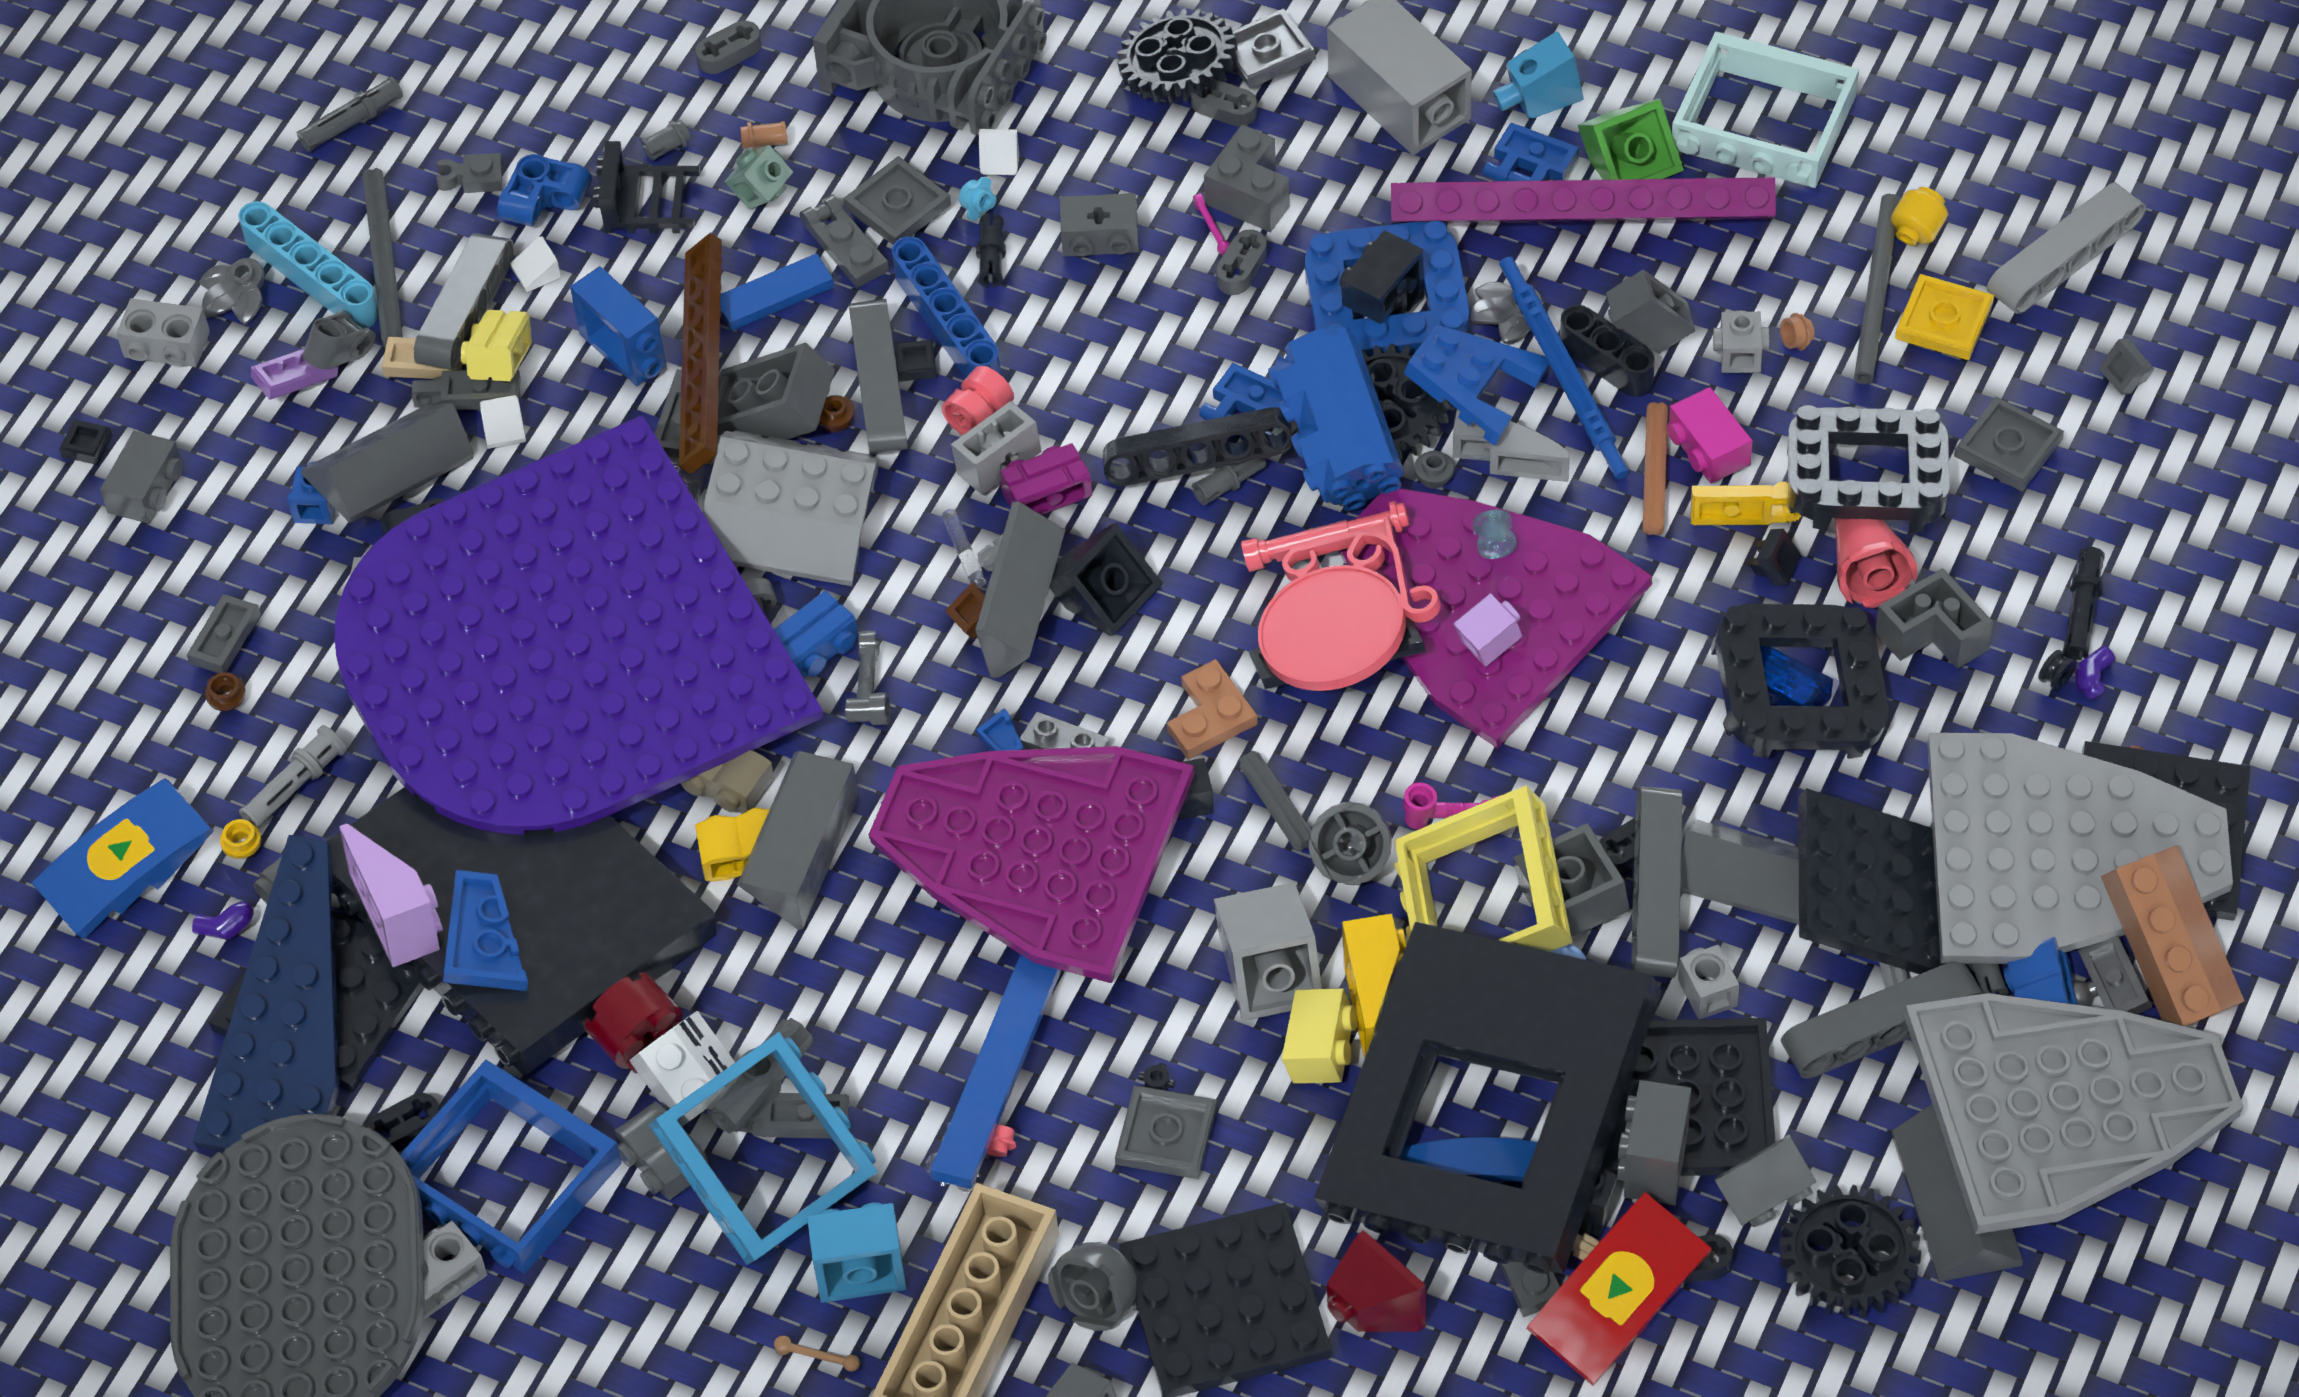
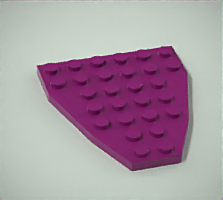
M1399 489L1384 495L1379 494L1356 518L1389 511V502L1396 501V504L1404 502L1410 526L1403 527V532L1399 533L1396 532L1395 526L1392 527L1395 543L1403 563L1410 606L1415 609H1422L1430 604L1431 600L1428 599L1414 602L1410 594V589L1425 585L1436 590L1441 603V609L1438 615L1427 622L1418 623L1413 621L1423 640L1426 652L1401 658L1438 708L1497 749L1653 584L1652 575L1590 534L1473 500ZM1366 544L1357 559L1366 560L1372 557L1377 545ZM1382 547L1385 560L1382 566L1375 570V572L1387 578L1400 594L1394 556L1389 550ZM1348 548L1339 550L1345 565H1350L1347 557ZM1491 593L1500 604L1506 600L1517 611L1521 618L1517 623L1523 637L1485 667L1460 641L1453 624Z
M1118 746L986 751L897 766L868 835L870 842L931 897L1031 962L1112 983L1194 778V766Z

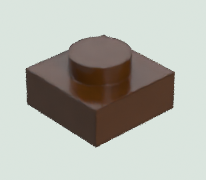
M973 582L945 610L962 631L972 639L977 636L975 629L986 595Z

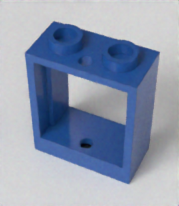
M601 266L570 286L579 334L636 387L649 378L657 376L667 366L658 318Z

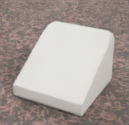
M979 129L981 174L1016 175L1018 173L1019 145L1017 130Z
M542 236L532 242L510 263L512 270L526 293L561 278L557 259Z
M516 395L480 402L488 449L526 442L522 413Z

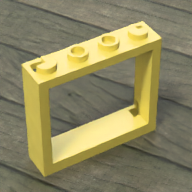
M1527 785L1395 839L1398 862L1394 863V866L1403 885V891L1400 892V900L1408 914L1409 926L1406 927L1408 940L1415 922L1437 926L1426 863L1518 826L1537 924L1501 938L1499 941L1548 952L1572 943L1545 803Z

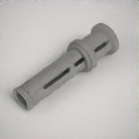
M325 725L317 729L318 735L303 749L297 748L293 752L292 762L247 805L239 810L241 817L259 828L308 779H318L323 774L322 769L336 755L342 756L347 751V747L342 739Z

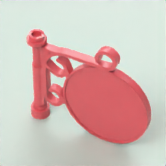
M1396 501L1389 502V511L1351 521L1343 520L1268 541L1266 539L1259 541L1257 537L1241 541L1244 559L1249 572L1263 569L1266 563L1276 559L1277 562L1282 561L1285 574L1292 581L1283 587L1269 602L1262 614L1258 628V642L1263 658L1268 668L1280 680L1297 688L1314 691L1334 690L1356 684L1380 670L1396 653L1405 634L1406 617L1420 623L1427 622L1438 615L1441 603L1436 590L1429 586L1414 587L1410 589V594L1414 602L1428 599L1431 600L1430 604L1422 609H1415L1410 606L1403 563L1395 543L1392 527L1395 526L1396 532L1399 533L1403 532V527L1410 526L1404 502L1396 504ZM1366 544L1377 545L1372 557L1366 560L1357 559ZM1382 547L1389 550L1394 556L1400 594L1387 578L1375 572V570L1382 566L1385 560ZM1348 548L1347 557L1350 565L1331 566L1320 569L1317 556ZM1311 558L1310 563L1305 568L1292 569L1293 565L1297 562Z

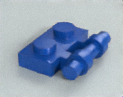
M1511 122L1494 148V158L1503 162L1500 166L1487 162L1483 169V176L1495 181L1565 180L1579 158V147ZM1520 167L1533 172V174L1529 177L1515 171Z
M1232 363L1213 388V399L1221 403L1218 407L1204 403L1200 409L1199 417L1210 420L1233 415L1236 409L1245 413L1270 407L1280 408L1279 402L1284 399L1280 389H1276L1270 379ZM1266 431L1267 434L1274 435V433Z

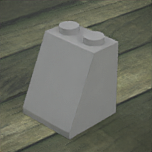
M1295 882L1214 899L1219 937L1242 1021L1289 1012L1292 1009L1295 990L1322 989L1315 934Z

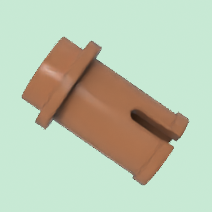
M785 121L751 125V122H747V126L740 127L743 149L750 147L754 149L766 145H788Z

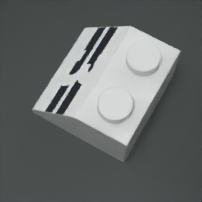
M698 1011L677 1024L629 1060L666 1111L735 1063ZM725 1086L677 1119L681 1127L707 1109Z

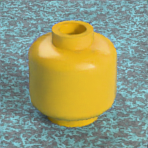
M1922 186L1918 189L1906 191L1891 216V222L1897 230V238L1911 246H1915L1917 242L1922 244L1933 242L1948 216V211L1944 205V198L1936 191Z

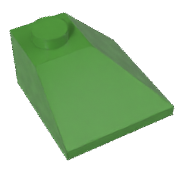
M1661 99L1611 111L1578 124L1589 161L1602 180L1664 179L1684 171Z

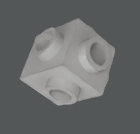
M1740 310L1721 312L1720 328H1713V351H1721L1722 373L1761 372L1762 351L1769 350V328L1761 327V311L1746 312Z

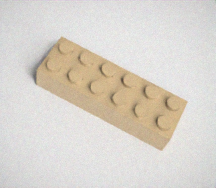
M976 1183L871 1397H982L1059 1236L1055 1209Z

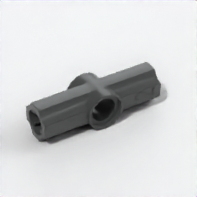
M792 1018L788 1020L782 1019L765 1039L766 1041L780 1032L783 1038L789 1037L794 1041L802 1056L813 1044L812 1034L800 1022ZM754 1049L748 1050L746 1053L742 1055V1057H744ZM772 1053L729 1082L707 1107L708 1116L719 1128L728 1133L738 1132L762 1103L772 1101L779 1095L782 1086L781 1080L786 1076V1073Z

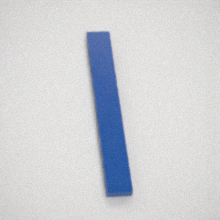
M1020 954L930 1169L932 1180L972 1189L1061 970L1033 963Z

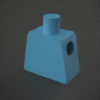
M1558 31L1509 60L1506 67L1510 83L1492 91L1495 102L1501 111L1520 104L1526 116L1532 119L1584 100L1575 57Z

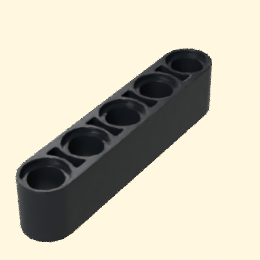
M1270 407L1117 438L1107 443L1103 449L1104 475L1113 485L1128 486L1280 455L1288 451L1292 446V424L1287 422L1280 408ZM1272 427H1280L1284 429L1278 435H1269L1266 433V431ZM1232 435H1242L1245 437L1239 443L1227 441ZM1196 442L1207 445L1200 451H1193L1188 448ZM1157 450H1163L1168 453L1167 456L1161 459H1155L1150 456L1151 453ZM1118 458H1125L1130 461L1122 467L1112 464Z

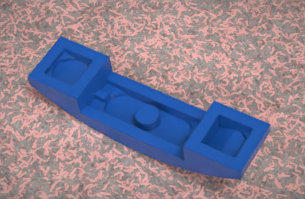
M1496 1137L1444 1139L1404 1147L1400 1160L1495 1183L1516 1182V1188L1521 1189L1522 1180L1538 1142Z

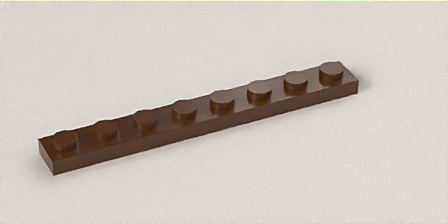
M711 232L685 252L679 467L689 474L695 472L702 465L710 463L716 456L718 449L722 240Z

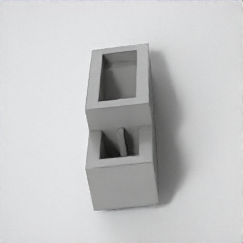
M1457 409L1453 430V458L1490 461V474L1568 482L1570 452L1553 440L1528 427L1510 421L1507 430L1494 446L1483 438L1485 431L1473 422L1472 425L1468 426L1459 419L1460 411Z

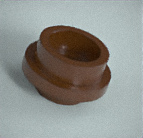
M840 395L826 397L819 424L830 432H841L847 429L855 416L853 403L848 398Z
M227 672L214 675L209 680L205 690L207 703L213 709L219 711H228L238 707L246 696V689L242 680Z

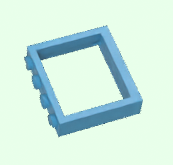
M780 1032L773 1035L648 1124L746 1265L760 1258L807 1224V1216L826 1210L878 1172L873 1165L876 1160L871 1150L865 1143L861 1141L858 1143L848 1130L851 1128V1124L845 1113L839 1107L833 1108L824 1096L826 1088L821 1079L814 1072H807L799 1060L802 1055L797 1045L791 1038H783ZM772 1053L855 1172L763 1239H760L677 1119Z

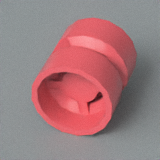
M977 366L961 384L962 390L956 389L943 403L941 408L942 414L950 426L959 434L964 435L1008 402L1013 401L1014 392L1009 383L998 372L989 367Z

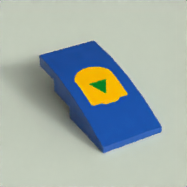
M164 778L130 799L92 827L55 859L32 884L74 933L86 939L113 910L122 914L149 885L158 890L204 843L214 830L173 784Z

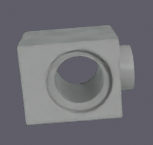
M1719 945L1707 949L1697 948L1680 958L1678 981L1698 1019L1737 1007L1739 983ZM1702 977H1710V978H1712V979H1714V980L1705 981V980H1702V979H1700V978H1702Z

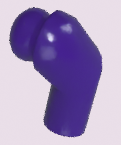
M2102 645L2079 662L2075 668L2076 686L2078 690L2083 691L2087 699H2094L2104 692L2105 685L2100 681L2101 671L2115 661L2113 652L2105 645Z
M239 901L229 906L217 917L196 914L192 923V932L224 940L232 939L251 923L254 909L248 902Z

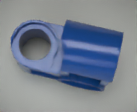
M539 154L526 155L517 162V166L507 186L501 192L497 206V216L499 219L532 227L546 206L565 210H577L592 182L591 173L576 163H566Z

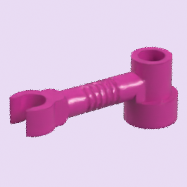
M1414 783L1405 790L1403 799L1404 819L1410 828L1421 829L1428 825L1429 818L1446 819L1489 800L1468 804L1462 802H1437V793L1433 787L1425 783Z

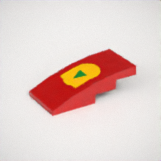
M1644 1192L1562 1284L1526 1329L1594 1386L1646 1329L1653 1317L1709 1255L1712 1248Z

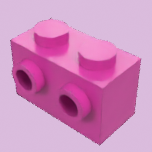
M1711 387L1670 406L1669 424H1667V432L1670 439L1675 445H1681L1688 454V459L1693 469L1698 473L1702 472L1710 484L1751 465L1752 439Z

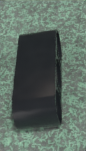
M1573 305L1562 312L1560 338L1571 357L1629 396H1644L1651 391L1654 383L1655 357L1649 348L1621 329H1617L1608 320L1586 306Z

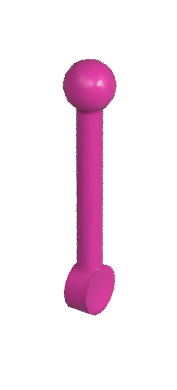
M1202 194L1194 195V205L1197 210H1200L1218 243V253L1224 255L1230 243L1223 239L1205 205Z

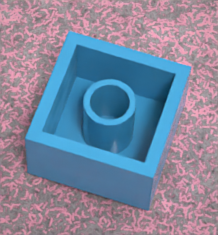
M868 1203L861 1208L842 1211L827 1209L818 1214L807 1216L812 1260L821 1303L906 1290L901 1246L893 1203Z

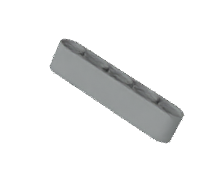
M2116 182L2109 184L2002 265L1990 278L1987 291L2016 314H2022L2131 231L2143 218L2146 205Z

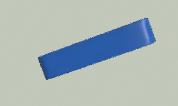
M904 237L897 240L892 246L895 278L965 379L977 366L989 367L1001 375L997 345L924 242L916 237Z

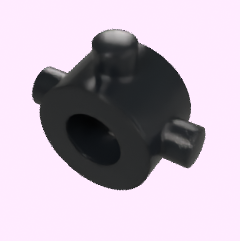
M1163 1063L1152 1065L1145 1072L1139 1073L1138 1079L1144 1081L1145 1087L1167 1091L1175 1086V1080L1169 1079V1072Z

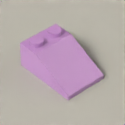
M349 824L339 826L349 875L392 967L440 950L437 933L443 931L435 910L438 907V903L431 885L423 886L416 870Z

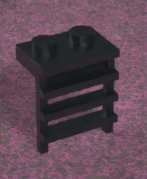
M605 141L604 156H598L597 176L598 179H601L600 185H595L593 190L594 208H600L605 233H613V228H627V233H635L636 228H649L650 233H658V228H672V233H680V228H694V218H682L686 176H700V166H625L621 142ZM642 176H654L649 218H637ZM664 176H676L671 218H659Z

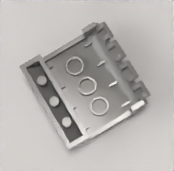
M725 431L720 437L705 497L703 515L735 566L852 586L859 557L861 532L870 493L874 491L879 458L865 453L848 450L842 452L838 451L837 448L809 443L802 445L798 441L770 436L769 438H763L762 435L742 431Z

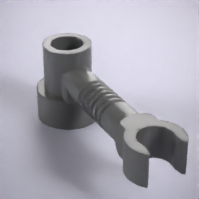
M860 631L859 633L860 665L857 698H847L846 718L848 723L871 722L872 725H889L891 706L888 693H873L875 666L880 651V642L876 641V631Z

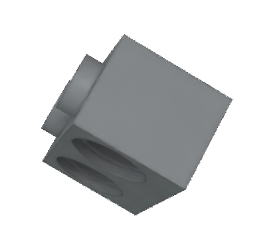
M130 298L116 334L125 358H131L136 361L147 360L167 363L172 366L197 367L210 330L203 308Z
M453 1221L442 1228L430 1231L423 1239L425 1295L423 1320L487 1276L481 1254ZM448 1255H457V1257L452 1260L443 1261V1259Z

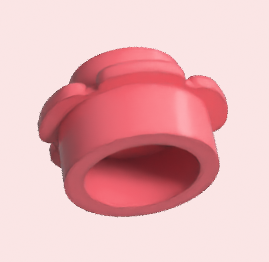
M998 1124L986 1155L1005 1157L1007 1156V1150L1015 1149L1016 1142L1013 1140L1014 1129Z

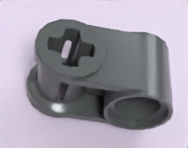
M345 310L325 318H319L314 321L303 352V358L308 364L319 369H332L348 361L358 360L364 357L372 348L376 338L375 332L369 328L363 329L352 321V315Z

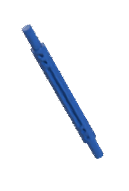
M1513 257L1502 259L1499 266L1514 291L1512 298L1518 305L1519 311L1524 316L1525 322L1530 327L1580 419V423L1592 441V445L1596 451H1601L1616 480L1627 477L1630 471L1614 444L1616 437L1611 432L1610 426L1604 419V415L1598 408L1553 326L1534 287L1526 283Z

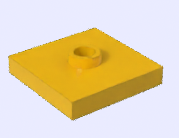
M1920 274L1897 326L1895 339L1970 360L1993 305L1994 295Z

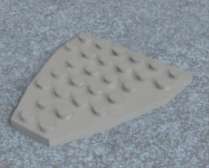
M1929 733L1927 747L1941 963L2008 964V962L2032 956L2039 944L2052 937H2055L2057 940L2058 950L2061 949L2063 952H2068L2108 940L2117 935L2118 937L2125 935L2101 876L2114 869L2176 845L2180 849L2202 903L2231 891L2233 877L2227 810L2140 771L2016 734Z
M1990 993L1906 1005L1903 1015L1975 1234L2061 1221L2172 1165L2238 1118L2243 1109L2241 1098L2217 1034L2120 1010Z

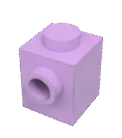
M1491 593L1453 624L1460 641L1485 667L1523 637L1517 623L1521 619L1517 611L1506 600L1500 604Z

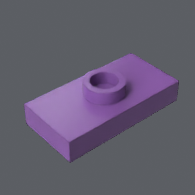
M304 349L252 366L251 378L268 399L271 400L337 377L338 366L332 369L316 368L304 360Z

